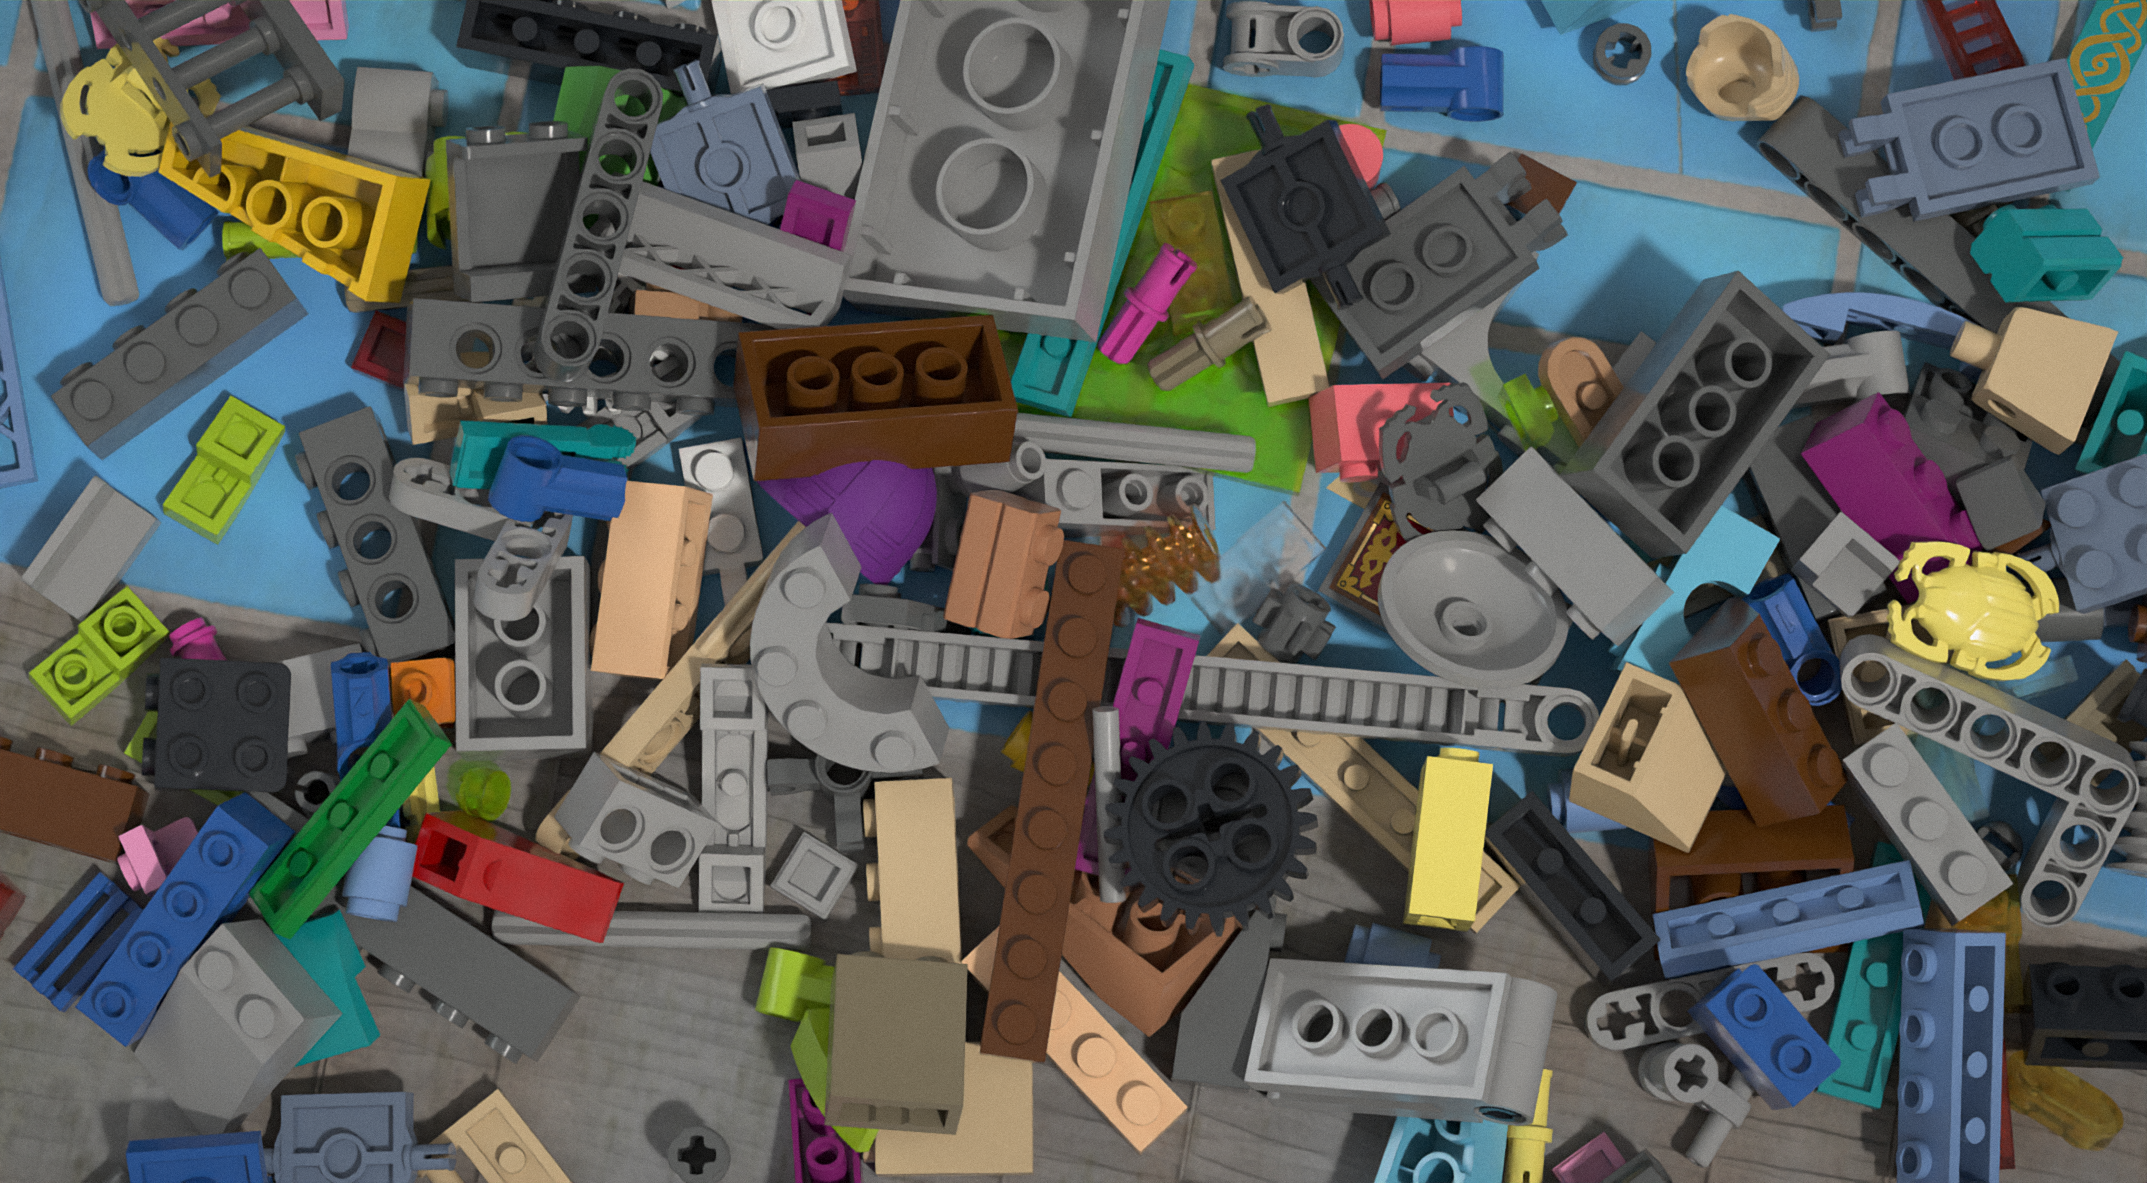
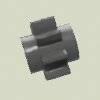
M1290 584L1285 594L1275 588H1271L1252 619L1254 623L1263 627L1257 640L1267 652L1287 663H1298L1304 653L1316 660L1336 628L1335 625L1325 620L1331 611V607L1319 594L1300 584Z

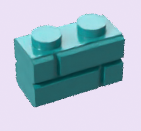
M2006 205L1997 209L1983 223V231L1971 244L1970 250L1971 256L1984 274H1992L1990 282L2005 303L2092 300L2120 269L2124 258L2108 236L2101 237L2103 229L2087 208L2057 209L2054 205H2045L2038 209H2016L2014 205Z

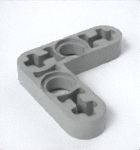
M408 458L397 463L394 467L389 500L396 509L420 519L495 541L479 567L473 597L476 609L483 615L496 620L516 621L525 618L531 612L568 545L573 515L544 511L539 520L532 522L513 520L500 514L492 507L488 500L489 489L456 488V486H453L449 473L450 465L424 458ZM538 527H543L542 532L537 530ZM515 555L526 556V557H530V558H532V559L521 558V557H517V556H515ZM505 582L511 584L508 588H504Z

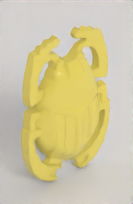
M159 37L153 40L167 63V56L177 57L180 55L178 46L171 45L168 39ZM117 43L110 49L106 59L97 61L91 67L87 66L71 81L60 103V115L65 130L73 140L81 135H84L86 138L96 136L99 144L105 146V154L107 156H105L103 162L104 167L121 175L142 177L159 170L171 121ZM209 78L189 88L196 94L199 100V110L205 115H212L221 98V95L216 91V86ZM84 85H87L89 88L85 99L87 111L85 114H82L79 104L81 90ZM157 149L162 151L157 155L146 157H136L129 155V153L132 154L135 152L137 154H147L154 152Z
M1941 541L1911 542L1910 548L1904 551L1903 559L1900 560L1898 570L1894 575L1898 582L1908 578L1912 568V579L1919 590V598L1915 604L1905 610L1902 618L1901 605L1898 601L1893 600L1887 605L1890 611L1886 618L1889 622L1888 631L1891 634V643L1913 655L1934 663H1946L1948 660V650H1954L1950 660L1951 666L1967 671L1969 675L1976 678L1993 681L2024 679L2038 671L2045 664L2051 649L2041 644L2035 632L2039 627L2038 621L2044 618L2046 614L2053 615L2059 612V598L2055 586L2044 571L2029 561L1999 552L1990 554L1974 551L1972 553V566L1966 564L1970 554V549L1967 547ZM1932 557H1944L1950 560L1947 568L1938 572H1931L1928 575L1922 573L1923 566ZM2006 566L2017 571L2030 584L2034 592L2032 598L2025 591L2026 587L2014 575L2006 572ZM1912 619L1918 620L1920 625L1927 629L1934 638L1932 645L1921 642L1913 634ZM2021 652L2022 656L2012 664L1999 668H1987L1985 666L1987 662L2003 660L2011 657L2012 653Z

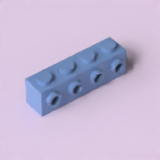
M1956 928L1903 929L1901 1020L1899 1024L1900 1070L1897 1092L1899 1101L1898 1145L1896 1152L1897 1183H1999L2006 933Z

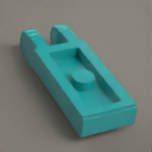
M460 420L449 473L452 485L456 486V488L490 490L508 442L513 437L519 435L541 438L554 445L562 455L623 465L621 461H616L615 458L626 459L627 456L631 457V454L634 453L636 437L633 436L634 433H631L629 429H624L622 426L616 427L615 425L610 427L604 424H595L587 430L586 427ZM624 465V469L628 479L629 469H626V465Z

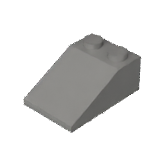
M262 919L222 923L182 967L136 1048L134 1055L202 1135L234 1133L343 1013Z

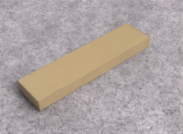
M1259 149L1211 160V168L1242 301L1249 295L1252 296L1271 325L1272 330L1252 341L1267 407L1307 399L1330 386L1306 284L1303 283L1285 294L1274 293L1220 181L1246 166L1255 154L1261 150Z

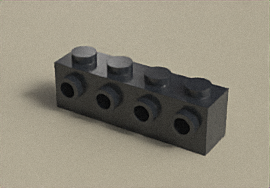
M467 0L456 45L465 67L559 86L562 85L566 67L603 66L621 71L630 68L642 69L651 74L659 82L661 88L681 97L685 96L673 69L699 60V65L711 95H715L723 59L718 36L712 35L709 30L703 27L686 23H677L674 27L651 23L644 16L626 11H615L613 15L590 11L585 5L571 0H552L551 3L540 0Z
M2063 962L2028 965L2018 1000L2025 1065L2147 1070L2146 968H2134L2133 966L2123 964L2110 967L2071 966Z

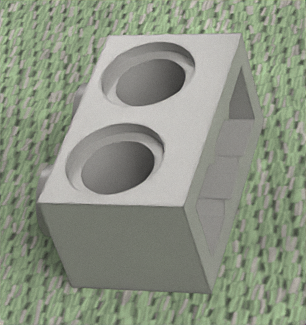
M596 752L590 757L554 816L571 836L568 842L570 848L582 857L597 864H601L606 857L618 862L621 870L639 882L651 885L656 878L677 888L684 881L719 824L692 794Z

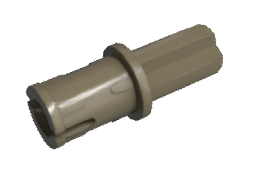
M1249 295L1243 301L1233 306L1232 309L1205 325L1201 322L1194 324L1193 329L1195 333L1150 360L1147 367L1156 385L1162 391H1170L1212 364H1215L1218 368L1223 367L1226 364L1225 358L1235 353L1236 350L1270 332L1272 330L1271 325L1261 307Z

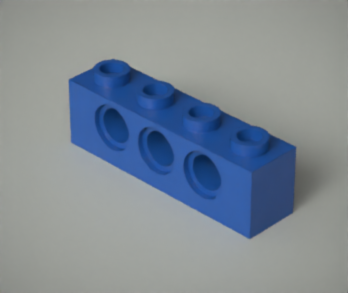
M246 792L218 805L75 1007L125 1047L142 1038L182 967L222 923H231L250 897L249 892L276 861L296 832Z

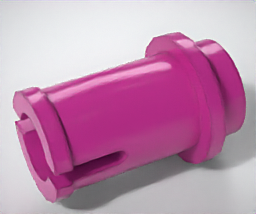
M203 618L194 619L177 628L169 635L173 646L170 648V653L173 657L180 656L181 659L226 660L214 639V636L217 634L216 627L214 625L207 626Z

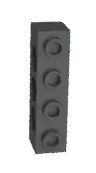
M369 406L299 432L305 451L295 454L296 462L307 489L311 490L318 487L326 510L316 513L328 547L331 549L340 546L347 569L339 571L338 576L349 605L352 608L361 604L369 627L359 631L365 651L371 652L374 656L380 658H387L390 675L391 663L454 656L455 622L417 518L399 511L389 500L396 461L379 416ZM354 472L369 474L370 485L362 497L356 500H345L340 497V485L347 475ZM376 530L390 532L392 538L391 546L385 555L377 559L362 557L361 544L369 533ZM401 588L412 591L413 604L407 614L399 618H388L383 615L382 604L388 593Z

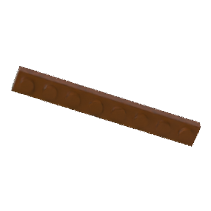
M1064 540L1062 551L1057 559L980 1055L1045 1065L1094 751L1092 709L1101 706L1124 549Z

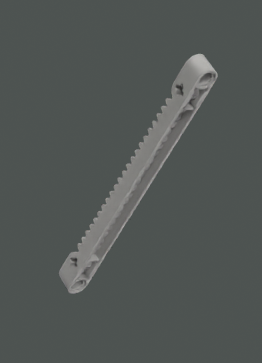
M827 623L834 645L846 660L859 668L862 647L860 669L872 676L901 679L921 675L934 700L1034 709L1044 642ZM1109 648L1100 707H1113L1129 649ZM1195 655L1177 721L1186 723L1206 722L1207 724L1217 726L1233 723L1234 727L1283 730L1295 733L1306 732L1318 735L1328 734L1340 737L1384 739L1395 742L1406 741L1418 744L1462 746L1491 751L1567 757L1575 756L1583 751L1599 719V713L1595 704L1583 692L1570 688L1522 684L1509 688L1486 689L1457 684L1435 676ZM1500 703L1505 704L1503 731L1497 730ZM1565 705L1577 709L1584 718L1582 734L1573 740L1567 741L1556 738L1549 730L1547 722L1548 715L1553 709Z

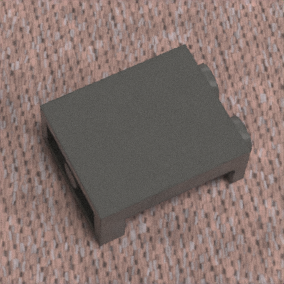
M541 121L529 123V134L505 135L504 126H474L466 128V138L446 140L454 294L469 302L548 296L580 177L579 151L588 150V137L568 131L567 122ZM574 274L566 280L574 294L596 292V282L585 274Z

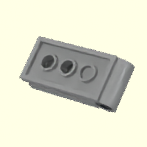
M1270 958L1244 1082L1254 1090L1267 1091L1266 1099L1276 1107L1483 1123L1484 1119L1504 1125H1530L1534 1119L1558 994L1554 989L1542 983L1522 978H1513L1508 973Z

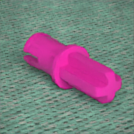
M1164 243L1160 252L1135 288L1128 287L1125 290L1124 295L1127 301L1098 341V349L1113 362L1118 364L1130 362L1158 321L1165 322L1170 315L1166 310L1191 274L1198 268L1194 260L1181 250L1176 249L1173 253L1174 247L1170 244Z

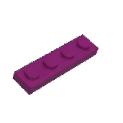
M1137 619L1113 707L1119 708L1121 779L1134 782L1137 778L1129 763L1131 756L1139 758L1148 764L1154 759L1149 744L1151 739L1161 743L1166 750L1169 749L1173 728L1176 725L1201 635L1145 619ZM1094 771L1085 803L1075 869L1099 876ZM1122 796V803H1125L1126 798ZM1131 868L1125 869V875H1126L1129 871H1131L1132 869H1131Z

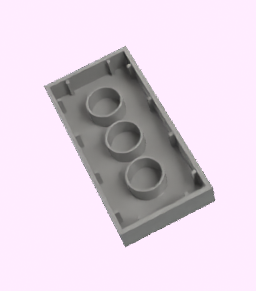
M900 0L855 196L857 201L844 253L852 255L843 297L858 311L916 319L993 315L998 330L1025 332L1096 343L1171 0Z

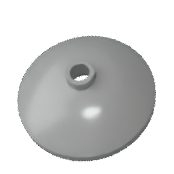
M1438 531L1410 540L1401 546L1389 559L1378 587V606L1383 623L1390 636L1404 653L1431 673L1445 680L1470 687L1486 689L1509 688L1528 683L1544 674L1555 663L1565 644L1569 618L1566 614L1567 607L1561 591L1558 589L1550 596L1525 571L1524 568L1532 561L1527 554L1516 547L1509 553L1494 537L1475 532Z

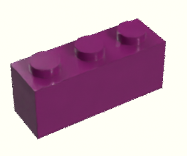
M1880 392L1815 424L1801 455L1838 507L1849 519L1899 561L1903 559L1904 551L1910 548L1911 542L1941 541L1969 548L1970 554L1966 564L1972 566V553L1974 551L1982 552L1983 546L1978 540L1967 510H1962L1948 490L1945 476L1940 467L1934 461L1927 460L1912 439L1910 427L1906 419L1899 411L1889 407ZM1932 557L1923 566L1922 573L1928 575L1931 572H1938L1947 568L1950 560L1944 557ZM1897 566L1888 577L1908 604L1918 600L1919 590L1912 579V568L1908 578L1898 582L1894 575L1898 570Z

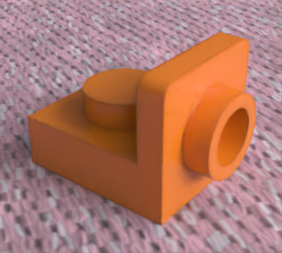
M434 658L391 663L393 716L411 699L424 705L441 729L454 728L453 722L456 721L454 661L450 658Z

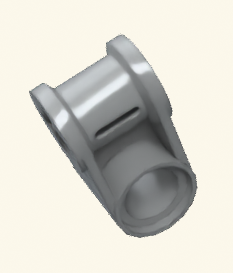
M1240 1L1227 6L1226 17L1232 21L1230 55L1225 56L1223 59V69L1226 72L1248 77L1286 75L1316 78L1332 73L1342 61L1344 54L1343 26L1337 15L1327 8L1275 5L1260 1ZM1252 30H1256L1254 48H1250ZM1320 31L1330 36L1333 43L1326 51L1313 54L1302 49L1299 45V40L1308 32Z

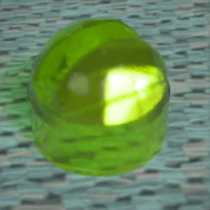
M477 766L469 768L459 776L458 780L462 784L460 791L455 792V799L459 808L469 815L488 821L495 820L503 814L511 796V782L505 772L489 767Z

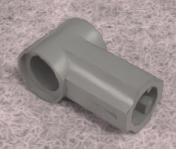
M1879 331L1849 338L1842 345L1823 347L1830 356L1791 409L1845 401H1854L1855 404L1877 392H1880L1887 403L1909 397L1910 390L1900 332Z

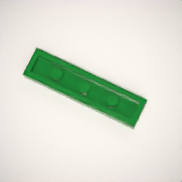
M411 699L403 705L249 892L252 900L275 934L287 939H291L452 745L424 705Z

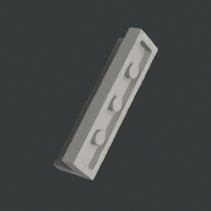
M615 171L612 174V176L618 177L625 176L624 174ZM642 181L619 273L776 329L823 327L830 323L840 309L852 255ZM599 214L595 224L588 230L591 234L599 237L610 236L615 232L609 219ZM676 265L686 270H680L671 266ZM735 286L746 291H739L730 287ZM794 307L805 312L811 313L812 315L809 316L789 308Z

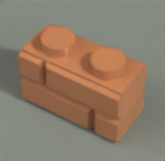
M1001 490L970 493L944 609V619L967 627L977 628L979 631L1000 638L1014 639L1033 635L1034 629L1043 623L1049 609L1050 596L1044 590L1048 568L1059 558L1064 543L1063 530L1058 528L1061 510L1037 501H1029L1024 497Z

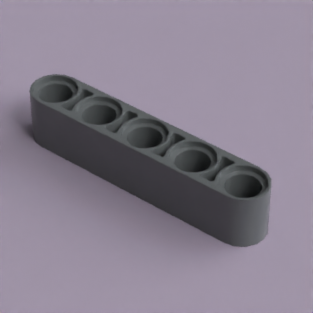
M630 68L619 71L613 76L597 109L588 143V150L584 158L534 348V359L538 369L545 377L555 382L567 383L579 379L587 372L600 345L663 105V92L659 82L642 69ZM622 95L633 96L644 105L646 113L637 117L628 116L617 108L614 99ZM607 154L617 155L627 162L630 173L621 177L612 176L602 169L599 158ZM590 214H601L609 219L615 232L606 237L595 236L585 228L583 218ZM574 274H585L596 282L599 293L589 298L580 297L570 290L566 280ZM559 334H568L578 340L583 349V354L574 359L564 358L553 350L550 339Z

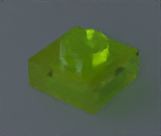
M1526 373L1503 384L1498 399L1524 450L1527 451L1531 446L1537 449L1549 443L1555 432L1552 422L1558 420V415L1545 388L1540 385L1533 389Z

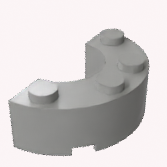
M830 513L804 528L789 542L774 563L754 616L750 638V657L758 689L774 717L796 740L831 761L859 770L886 773L908 772L939 764L949 726L921 675L901 679L872 676L850 664L833 643L827 619L831 613L851 601L861 565L835 517Z

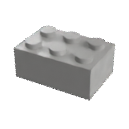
M561 557L531 612L525 618L516 621L492 619L476 609L473 597L479 567L484 559H455L456 752L465 761L590 758L594 753L593 671H591L592 656L589 647L592 631V568L585 557ZM505 582L504 588H508L511 584Z

